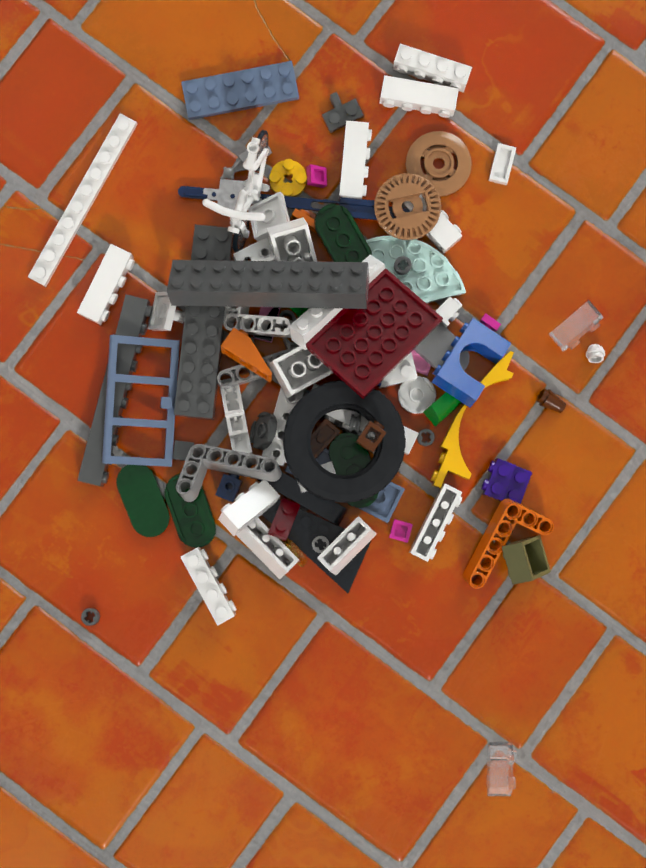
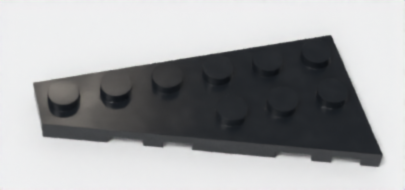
M279 499L275 505L262 514L271 524L281 503ZM299 509L287 538L342 589L349 593L371 541L335 575L317 559L321 553L313 550L312 541L317 536H324L328 539L330 545L345 529ZM318 539V543L315 542V547L323 550V546L326 547V542Z

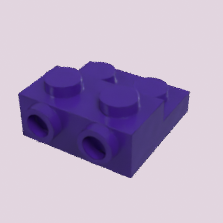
M499 458L491 461L488 468L490 475L488 479L484 480L481 487L484 490L483 495L498 501L508 498L521 504L532 472Z

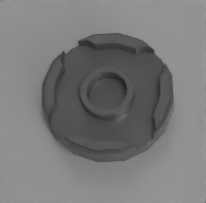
M269 412L260 413L257 416L259 417L258 420L254 421L251 426L250 442L253 443L252 446L259 450L268 448L276 434L277 420L275 415Z

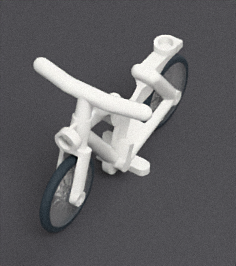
M262 130L257 138L252 137L251 142L247 145L249 153L243 163V167L249 170L248 179L244 181V189L239 192L235 209L223 207L209 199L202 201L203 206L221 215L230 217L231 226H228L227 231L233 232L234 252L242 250L246 238L249 237V220L263 221L266 218L264 213L247 212L254 200H260L261 191L268 192L270 190L269 185L262 183L266 159L269 153L268 132L266 130Z

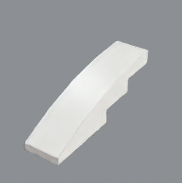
M225 379L220 381L223 384H228L231 382V379ZM238 385L230 389L220 387L232 450L253 454L240 386Z

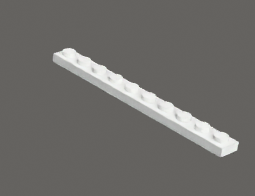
M121 113L119 114L28 278L45 287L48 285L138 125L136 121Z

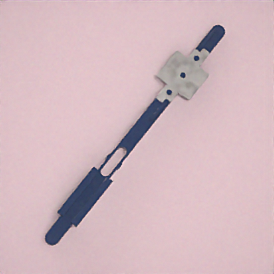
M220 179L219 189L181 186L178 189V194L182 198L218 201L217 204L234 210L239 192L245 186L244 181ZM261 194L260 200H254V202L251 205H254L272 195ZM284 196L287 208L319 212L320 209L312 208L311 203L338 204L348 209L353 218L377 220L374 212V200L340 197V201H330L328 199L320 200ZM389 206L390 215L394 219L396 217L392 212V207ZM402 208L404 212H410L407 208Z

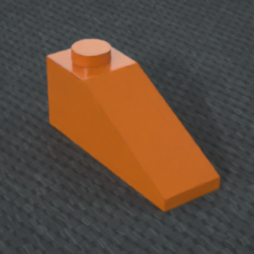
M233 328L222 343L221 352L268 382H271L272 372L252 342L249 334L242 329L237 330Z

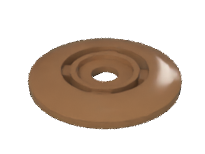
M433 131L422 135L411 145L406 157L407 173L417 174L426 178L434 185L440 197L451 195L464 186L471 172L472 161L467 146L457 136L448 132ZM452 153H454V155L456 156L457 170L453 168L454 158L452 156ZM421 158H424V169L426 171V175L423 173L421 169ZM437 158L444 161V167L441 169H436L433 166V161Z
M404 173L389 178L379 188L375 197L374 212L379 225L387 234L401 240H415L428 234L437 224L441 213V199L434 185L426 178L417 174ZM420 195L424 198L425 203H426V211H425V212L422 211V210H423V203H422L421 198L419 197ZM389 201L393 203L392 212L396 217L394 219L390 215ZM409 201L413 204L411 212L403 211L402 204Z

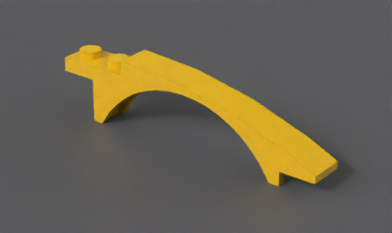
M510 351L480 381L485 388L512 378L514 373L508 371L507 368L514 352ZM465 404L462 405L455 415L439 447L446 450V452L441 453L438 463H440L438 471L434 470L430 479L433 481L432 486L441 488L447 472L466 480L471 477V472L463 460L459 446V427L467 407Z

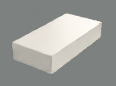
M501 143L497 144L488 181L507 185L516 147Z

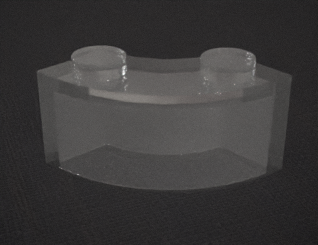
M588 300L548 335L563 352L567 348L572 350L580 343L579 338L589 330L593 332L600 326L599 321L603 316Z
M489 742L487 796H511L513 789H516L513 765L517 761V752L513 750V743Z

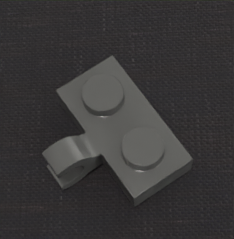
M337 92L331 94L329 98L334 109L322 114V118L330 133L346 126V121H357L364 117L356 98L342 105Z

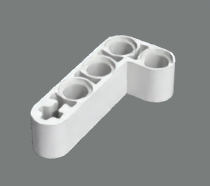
M225 306L223 326L229 331L235 328L237 330L242 329L249 335L291 338L289 326L294 321L288 318L248 315L249 307L236 308ZM271 323V327L267 330L268 324Z

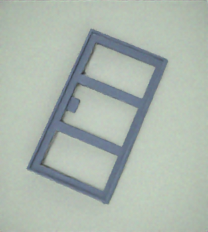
M110 335L102 463L172 467L175 425L174 408L180 340ZM118 343L171 348L169 378L116 374ZM115 382L169 386L168 397H161L160 408L167 409V420L113 417ZM113 425L166 428L164 459L111 456Z

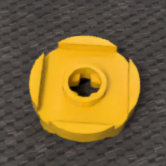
M286 159L275 164L269 175L270 186L275 194L281 192L284 196L297 197L305 190L307 182L306 171L301 164L292 159ZM286 175H287V176H290V175H291V176H292L291 179H292L293 182H292V183H289V182H286V183H285V182H284V180H285V177H284V176H286Z

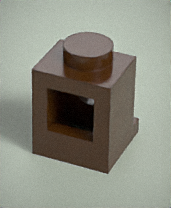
M369 421L355 442L370 453H373L387 433L383 430L385 427L377 421L373 423ZM369 432H373L375 434L374 439L371 440L368 438Z

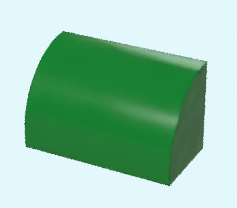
M446 392L423 413L436 427L462 402Z

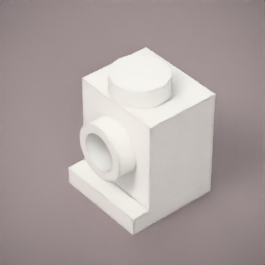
M449 297L436 310L443 317L441 323L446 328L450 324L448 320L453 322L459 315L457 311L462 307V304L456 298L452 299Z

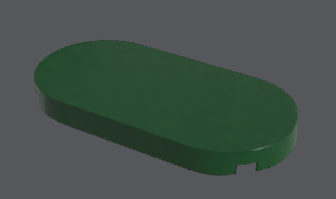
M328 204L319 210L314 221L315 230L333 262H362L369 255H372L368 243L348 209L340 205Z
M342 433L336 436L330 444L329 458L337 475L355 474L364 469L371 461L368 450L355 442L359 437L356 434ZM378 493L367 499L348 504L356 508L370 506L376 500Z
M145 465L125 466L119 472L116 484L133 528L145 537H155L162 534L169 524L170 513L154 473Z
M177 474L168 481L164 493H166L165 499L178 536L183 543L190 547H204L215 537L216 523L203 486H201L198 497L194 501L186 502L176 490V484L180 474Z

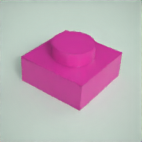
M312 164L307 166V185L320 188L326 187L327 169Z
M486 313L479 321L494 332L501 325Z
M394 519L389 538L408 543L413 524Z

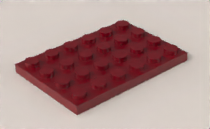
M385 268L369 283L367 309L343 308L306 343V348L364 399L442 322L443 317Z

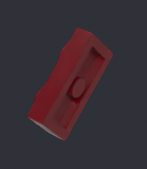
M282 498L268 534L286 541L300 504Z

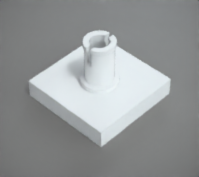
M281 192L250 206L248 212L264 213L266 216L263 221H251L254 239L257 241L268 237L266 228L290 221L285 198Z
M156 292L147 329L152 331H171L173 320L184 323L185 312L176 310V306H171L167 292Z

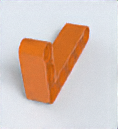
M508 498L502 500L464 571L463 577L465 581L475 589H480L485 585L502 552V546L506 545L516 523L545 536L552 533L554 529L553 522L544 515ZM513 506L512 511L507 513L508 508ZM529 513V517L524 520V516ZM545 521L544 526L540 528V524ZM504 523L503 528L498 530L499 525ZM495 540V544L489 547L491 541ZM486 557V561L480 564L481 560ZM478 574L477 578L472 581V577Z

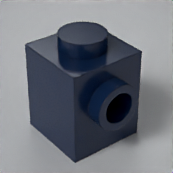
M230 473L228 475L223 474L215 495L235 502L243 482L239 480L240 476Z

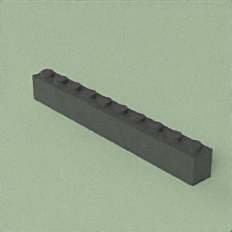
M125 295L115 335L142 337V335L146 334L148 327L145 324L146 319L150 317L152 312L149 300ZM118 343L116 374L132 375L133 372H136L138 361H136L137 354L141 353L143 345ZM108 364L77 480L102 487L104 483L107 484L109 472L107 470L108 466L112 465L102 463ZM115 382L113 417L124 418L122 412L123 409L127 408L129 398L126 397L128 390L131 391L133 383ZM113 425L111 456H114L112 453L113 447L118 444L119 435H117L119 427H122L120 425Z

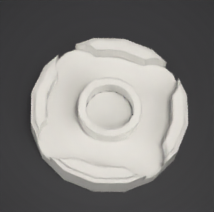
M420 376L416 380L402 383L398 391V401L402 408L413 414L423 413L435 402L436 390L432 382Z

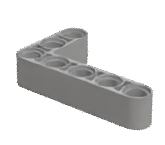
M284 310L279 314V317L288 316L292 321L296 320L294 313L290 310ZM282 337L286 350L262 357L272 375L274 373L269 363L299 347L298 344ZM240 364L220 371L217 376V383L223 389H230L262 377ZM246 369L250 375L247 378H241L239 371ZM223 375H228L231 378V382L223 384L220 378Z
M195 444L188 452L176 484V490L184 501H194L198 497L208 469L270 482L279 480L282 476V471L277 461L270 457L204 444Z

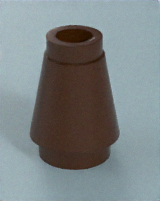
M544 388L536 400L540 406L562 413L566 407V403L550 389Z

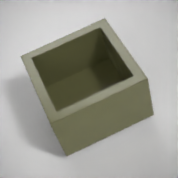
M540 535L523 538L502 546L503 558L506 560L508 575L513 585L533 581L551 572Z

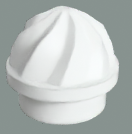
M592 344L588 347L586 357L590 363H600L604 360L605 350L602 346Z

